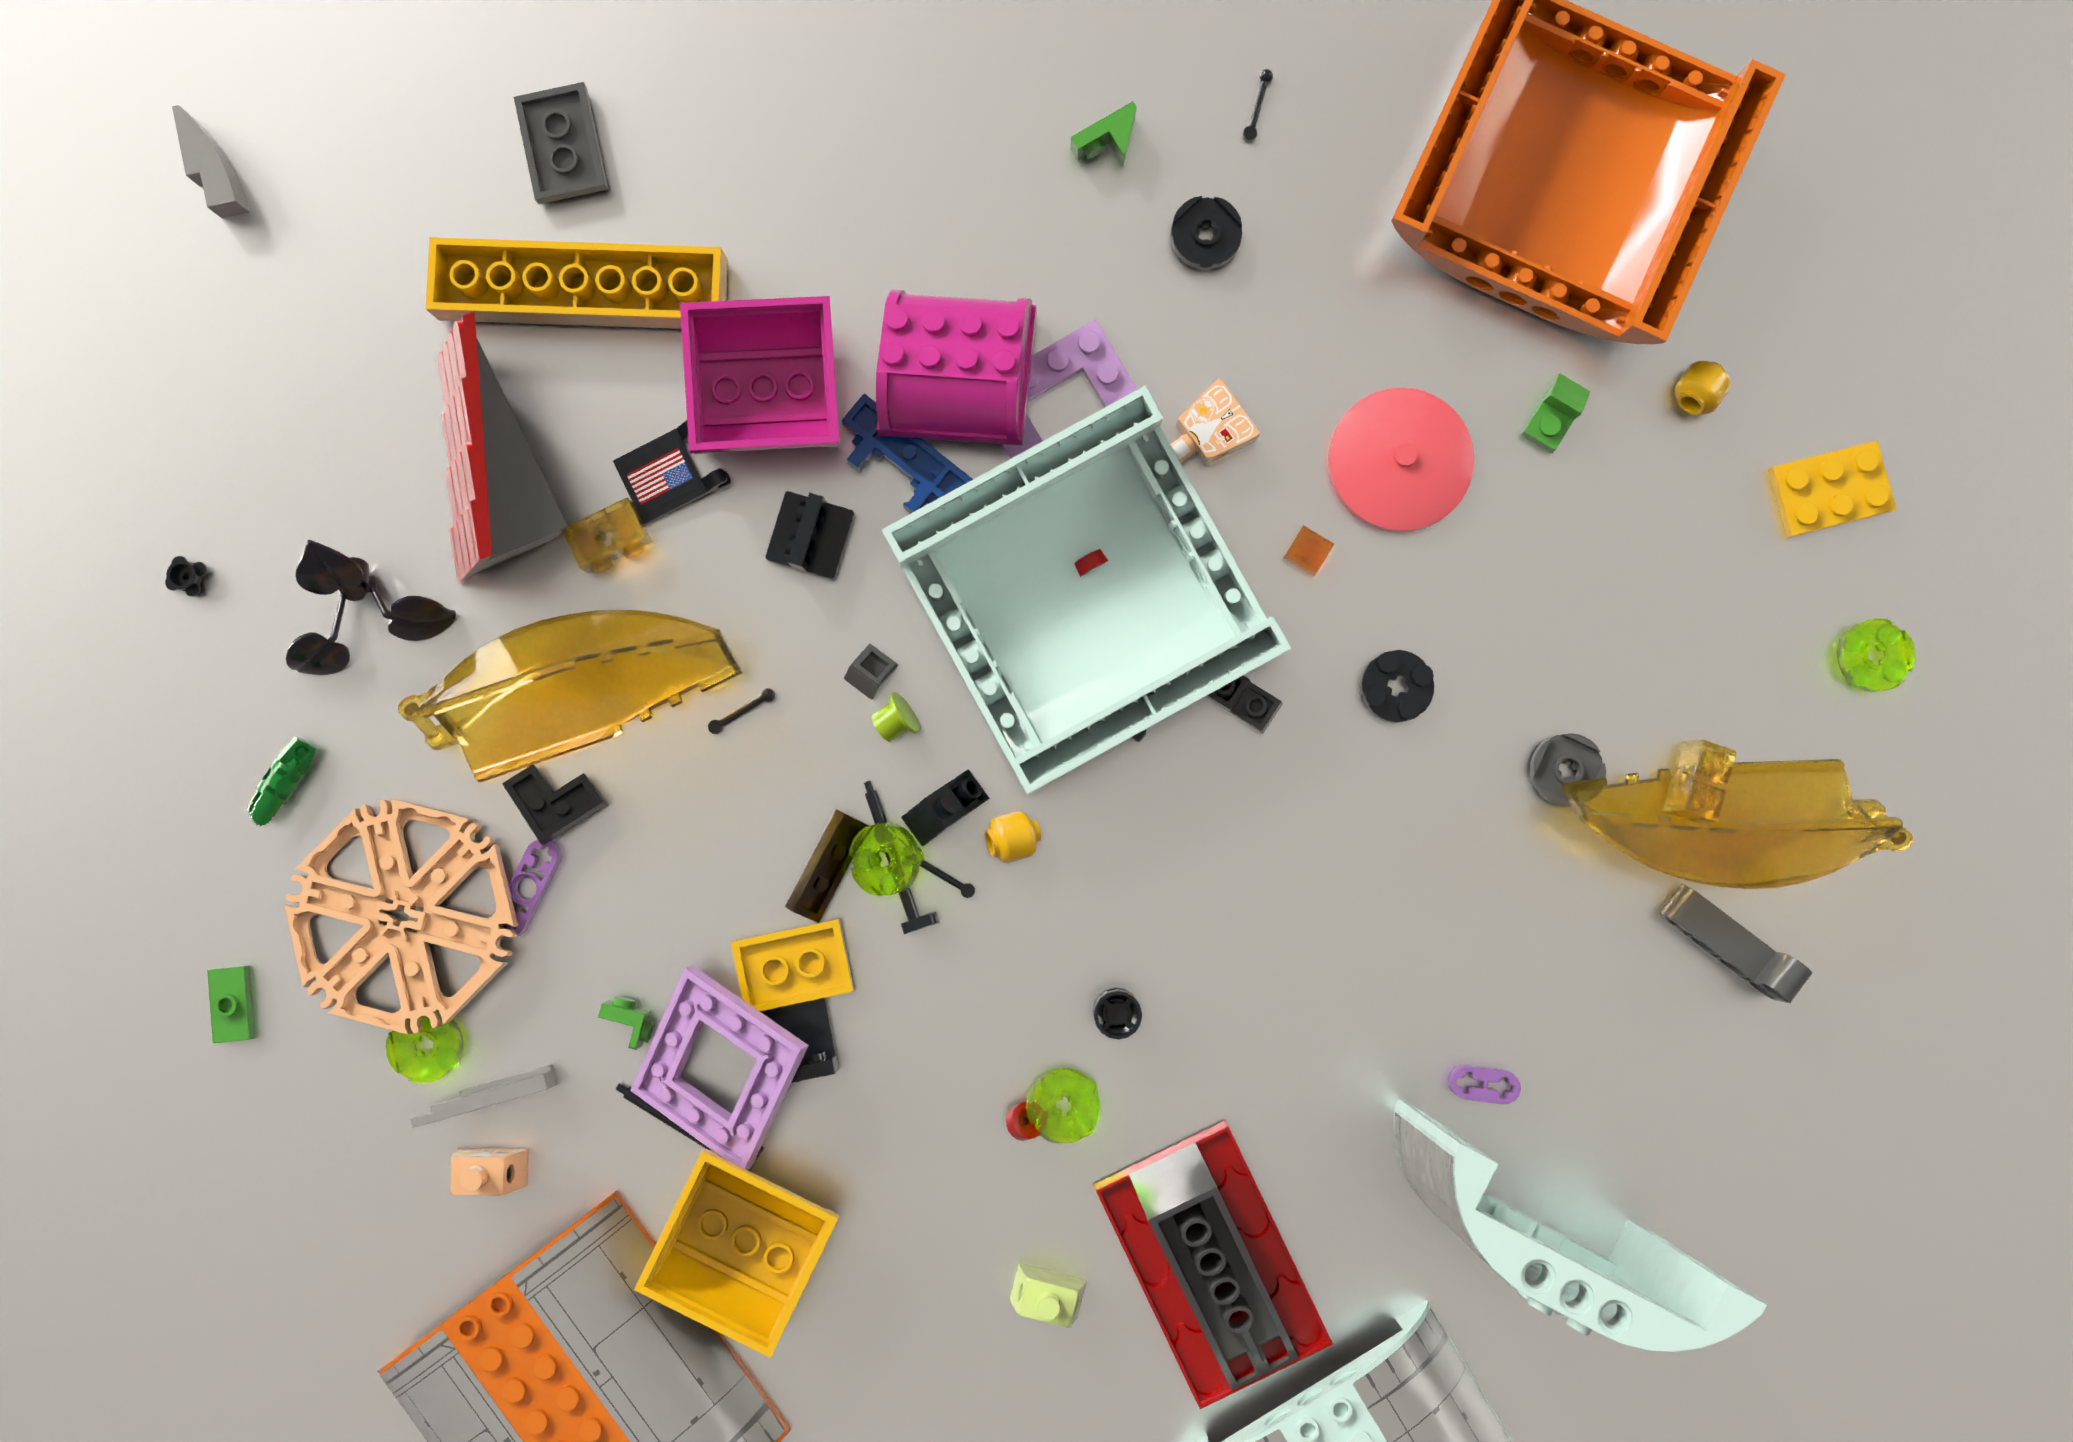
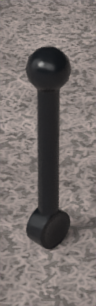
M1264 69L1259 74L1261 84L1249 126L1243 131V139L1247 142H1252L1257 137V129L1255 127L1267 85L1273 79V73L1269 69Z
M770 688L764 689L761 696L720 721H710L708 730L712 734H720L723 731V727L763 702H772L775 698V692Z
M911 852L908 855V862L911 865H919L961 890L963 897L970 898L974 895L975 888L972 884H963L923 860L919 852Z

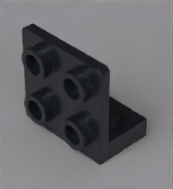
M825 998L760 1011L809 1045L791 1083L833 1075L839 1070Z

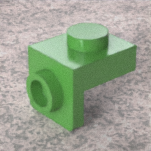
M614 996L613 1001L603 1002L598 1018L633 1026L628 1048L637 1050L642 1047L643 1042H649L654 1028V1021L649 1020L652 1011L635 1007V1000L620 996Z

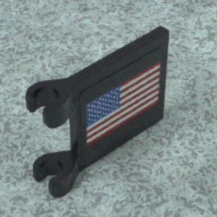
M687 420L676 429L613 460L643 525H647L731 483L728 473L721 468L701 478L684 443L688 441Z

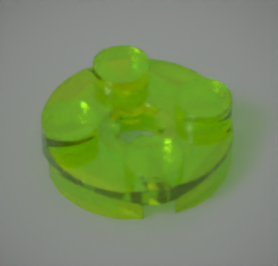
M1880 618L1859 622L1844 632L1839 638L1837 661L1848 685L1868 692H1880L1898 687L1904 682L1902 680L1907 676L1908 671H1912L1916 660L1915 646L1910 635L1905 630L1901 631L1897 626L1893 625L1892 623L1894 622ZM1873 645H1875L1877 651H1883L1884 658L1878 660V665H1875L1868 656Z
M883 822L863 828L855 836L850 846L849 856H853L852 862L854 868H850L852 876L861 889L875 896H891L907 890L914 883L919 872V866L923 862V852L917 846L913 836L905 828L892 822ZM880 851L889 854L890 866L881 867L882 858L879 856Z
M425 1016L422 1020L424 1031L422 1033L408 1035L393 1030L389 1032L386 1039V1055L391 1067L397 1073H401L404 1077L408 1078L409 1081L420 1084L434 1082L447 1076L460 1064L463 1052L462 1033L454 1019L449 1024L442 1025V1027L432 1028L430 1019ZM422 1035L433 1042V1048L430 1049V1055L425 1056L423 1050L418 1051L416 1048V1044L422 1041Z
M1060 1068L1044 1074L1035 1082L1029 1090L1026 1109L1031 1124H1034L1041 1133L1039 1135L1055 1144L1074 1143L1091 1135L1100 1116V1099L1095 1081L1074 1069ZM1063 1096L1071 1104V1111H1067L1066 1117L1062 1116L1061 1109L1056 1108V1102L1061 1101Z

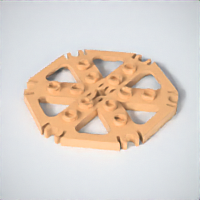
M390 799L391 803L388 800H380L381 812L378 816L375 817L373 815L372 807L369 805H362L361 809L355 808L295 868V870H302L309 875H292L291 880L302 884V892L299 895L286 894L285 898L288 901L299 903L300 907L296 908L284 904L302 986L309 987L307 990L309 995H317L322 989L327 993L326 999L319 1006L322 1009L333 1007L332 1010L327 1012L329 1014L409 1035L424 1032L422 1020L425 1016L430 1019L432 1028H439L442 1025L449 1024L509 963L501 962L495 959L494 956L510 957L512 955L511 951L502 949L500 941L505 936L516 938L517 933L514 930L503 929V925L509 924L513 927H518L499 845L493 844L495 840L489 836L485 837L480 843L475 841V834L482 828L480 824L473 823L469 825L474 820ZM411 820H417L446 828L450 834V839L413 875L403 835L405 824ZM356 836L362 837L374 889L334 879L327 873L329 861ZM484 868L488 871L497 905L496 912L491 917L483 918L439 906L475 869ZM403 906H405L404 912L409 914L410 917L417 918L418 921H401L400 925H398L399 920L393 917L394 915L385 913V910L395 912V910H402ZM416 906L424 908L423 911L416 910ZM321 914L363 925L326 964L318 960L310 928V922L315 915ZM409 929H415L417 930V933L409 931ZM429 943L473 954L480 960L478 972L451 997L443 995L440 991ZM388 957H390L401 1009L395 1013L361 1005L356 999L358 987Z

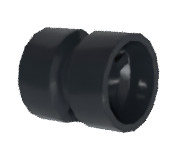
M1108 988L1101 992L1094 1001L1092 1011L1094 1021L1100 1032L1105 1036L1120 1040L1128 1038L1139 1028L1142 1019L1140 1004L1134 995L1125 988Z

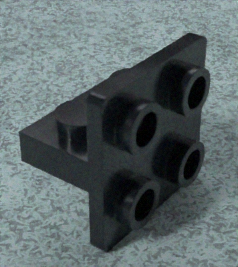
M790 491L785 492L765 556L766 559L827 579H835L855 514L853 510L827 503L823 496L810 492L808 497Z

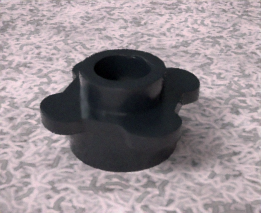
M177 556L172 560L171 565L167 569L165 585L169 590L175 591L179 589L185 591L188 596H197L201 592L200 582L202 577L207 574V567L202 562L191 563L185 557ZM185 573H188L189 578L185 580L183 576Z

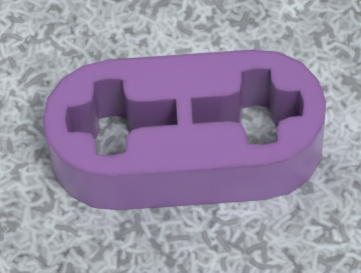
M1464 1064L1454 1067L1448 1076L1450 1090L1456 1096L1465 1100L1510 1104L1519 1097L1521 1091L1518 1078L1513 1073L1503 1069ZM1465 1072H1468L1470 1078L1480 1081V1087L1470 1085L1467 1087L1466 1092H1463V1087L1457 1084V1079L1464 1078ZM1502 1077H1505V1082L1511 1084L1510 1090H1505L1503 1096H1500L1499 1091L1488 1088V1082L1500 1083Z

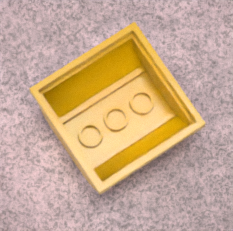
M704 1149L634 1290L771 1358L839 1219V1215L720 1157L719 1154L711 1150Z

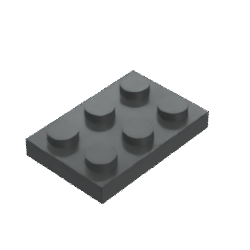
M584 82L513 97L534 198L538 204L608 190L589 95Z

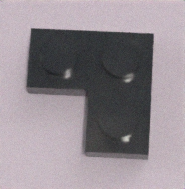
M532 764L502 783L542 845H545L606 806L585 773L552 792L537 767Z

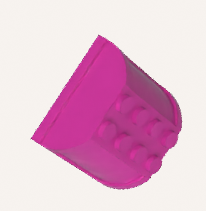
M891 290L885 302L876 370L878 435L1022 446L1037 318V307L1032 304L1031 298L1004 301L907 294L904 290Z
M830 296L680 303L690 454L840 446Z

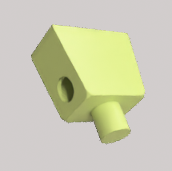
M1019 1263L1010 1301L1018 1315L1070 1328L1078 1318L1087 1280Z

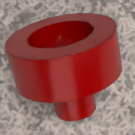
M1101 549L1085 555L1074 564L1081 577L1094 568L1108 562Z
M1033 1102L1019 1103L1014 1105L1007 1113V1130L1012 1137L1020 1141L1036 1138L1044 1130L1045 1115L1042 1109Z

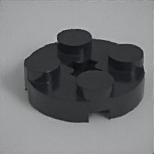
M1202 196L1194 197L1186 201L1174 215L1170 232L1172 247L1184 263L1197 268L1199 271L1207 272L1213 268H1219L1227 264L1237 253L1242 239V222L1234 206L1223 198L1215 196L1214 199L1209 197L1202 198ZM1201 225L1204 228L1214 227L1215 230L1212 234L1214 239L1210 241L1208 239H1200L1198 227Z
M1404 650L1388 651L1367 664L1361 675L1359 688L1361 696L1363 695V700L1372 715L1385 722L1400 723L1415 719L1428 708L1434 695V675L1432 669L1416 654ZM1397 677L1403 679L1406 691L1399 692L1396 697L1391 694L1392 688L1387 685L1389 680L1395 681Z

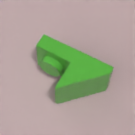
M1133 101L1071 136L1070 149L1076 160L1079 161L1086 156L1088 159L1096 157L1105 150L1106 144H1109L1121 166H1124L1136 117L1137 107Z
M1559 373L1521 435L1553 453L1573 421L1582 414L1590 391Z

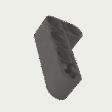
M1684 884L1678 887L1659 913L1668 923L1755 989L1773 1000L1791 1003L1812 975V971L1799 960L1786 953L1776 952L1697 891Z

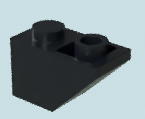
M968 769L925 797L901 818L923 847L990 798Z

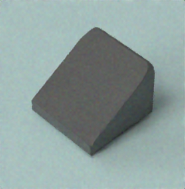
M869 643L849 666L844 679L869 699H873L896 670L898 664Z

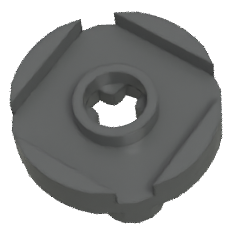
M1562 734L1549 737L1536 748L1530 762L1529 779L1531 785L1546 801L1559 806H1573L1582 804L1599 793L1605 781L1606 767L1599 754L1600 750L1593 741L1579 734ZM1571 760L1573 762L1572 769L1577 772L1575 777L1568 776L1565 780L1561 777L1562 772L1559 770V766Z

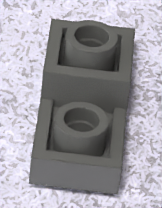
M1244 675L1206 696L1262 734L1283 705L1281 700L1253 684Z

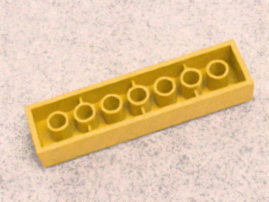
M429 237L426 310L439 321H458L462 315L475 311V322L681 329L680 303L726 301L728 259L721 247Z

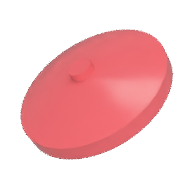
M1413 388L1385 389L1361 399L1339 422L1329 446V476L1339 500L1357 519L1383 531L1396 533L1413 532L1439 522L1451 513L1463 499L1471 483L1474 470L1473 444L1463 420L1442 399L1428 392Z

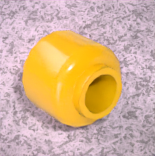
M1696 361L1689 365L1674 388L1675 396L1679 406L1685 412L1692 415L1710 414L1717 409L1731 388V381L1727 372L1720 364L1709 361Z
M1021 811L993 818L989 823V829H986L984 832L989 854L993 858L997 857L1003 863H1011L1031 857L1036 851L1037 842L1041 841V831L1037 821H1030L1029 817Z

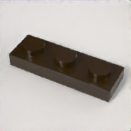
M836 809L785 907L796 914L819 923L870 826Z

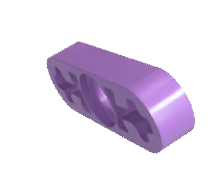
M538 840L533 841L527 847L509 883L512 900L519 905L528 906L527 911L519 909L516 914L517 922L519 923L518 927L510 928V930H514L517 933V937L524 934L528 929L562 860L561 848L552 840L545 845H542ZM547 846L549 848L547 854L552 859L550 862H543L537 871L545 873L544 877L542 878L534 872H526L528 866L536 868L540 858L535 855L536 850H544ZM524 878H530L536 884V894L531 899H524L518 893V884Z

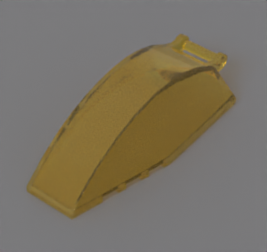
M596 610L540 620L514 629L488 642L460 662L437 685L429 689L427 693L404 698L398 705V712L405 720L412 721L425 735V742L431 749L441 750L459 744L474 774V778L478 782H484L532 764H537L616 737L623 733V724L637 717H640L641 722H645L653 718L651 710L667 702L670 703L671 707H675L683 703L682 694L698 686L700 691L705 692L741 674L742 670L720 629L682 617L657 612ZM434 716L440 722V725L436 726L429 717Z
M1840 759L1689 765V773L1670 776L1671 770L1665 768L1658 769L1657 778L1639 780L1638 773L1626 774L1625 783L1607 785V779L1602 777L1563 783L1562 792L1582 823L1616 849L1660 872L1688 881L1719 887L1763 889L1805 883L1832 874L1878 850L1904 851L1913 842L1912 834L1905 827H1902V820L1897 817H1888L1885 807L1878 800H1854L1852 798L1847 773L1844 770L1845 765Z

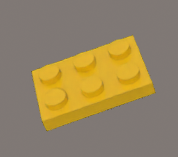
M1878 440L1773 466L1768 469L1787 538L1897 510Z
M840 919L731 942L742 1000L758 1011L854 991Z

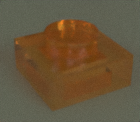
M1303 525L1283 558L1315 576L1334 543Z

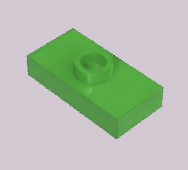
M250 966L207 970L213 1043L254 1039Z

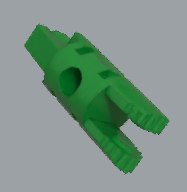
M295 736L275 758L257 785V792L251 799L252 802L249 803L247 811L253 823L260 826L266 825L276 815L280 807L287 803L305 776L317 750L313 744Z

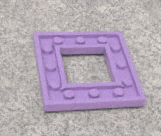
M1095 319L1032 355L1027 403L1081 371L1085 374L1104 408L1138 389ZM1026 413L1023 445L1002 444L1009 458L1012 459L1043 442Z
M692 965L684 968L630 1091L722 1158L749 1170L758 1155L809 1045ZM704 1023L756 1059V1063L732 1114L680 1077Z

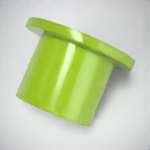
M892 692L889 695L890 703L872 714L875 728L888 742L894 740L907 730L914 734L920 731L919 721L907 701L896 692Z

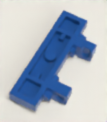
M865 393L841 420L842 424L856 435L852 440L856 448L847 458V464L857 472H860V467L864 461H870L872 456L878 460L884 457L912 479L910 485L915 488L913 491L914 495L909 502L903 503V508L910 514L924 507L927 503H931L973 480L922 438L878 435L876 402Z

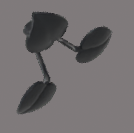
M309 539L296 566V581L303 589L314 594L329 595L339 590V601L330 636L325 638L318 633L309 632L297 637L287 649L286 664L292 670L312 675H328L344 669L350 661V652L345 645L335 641L338 637L346 599L349 601H359L368 592H371L383 617L391 619L388 623V631L392 635L404 640L419 641L440 634L454 621L456 611L447 609L437 601L422 596H406L398 599L392 604L390 611L385 606L377 590V583L369 581V565L365 560L357 557H347L330 547Z

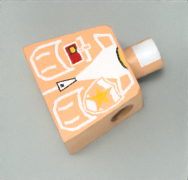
M1219 378L1178 418L1176 426L1183 436L1170 445L1180 463L1196 453L1204 465H1209L1254 443L1261 433L1222 379Z
M457 1148L451 1157L450 1194L500 1196L526 1187L528 1185L529 1148ZM510 1165L511 1177L507 1178V1169Z

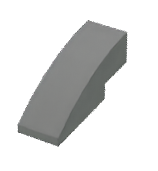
M179 105L172 106L185 174L198 186L203 187L207 208L221 218L249 213L242 185L223 149L211 134Z

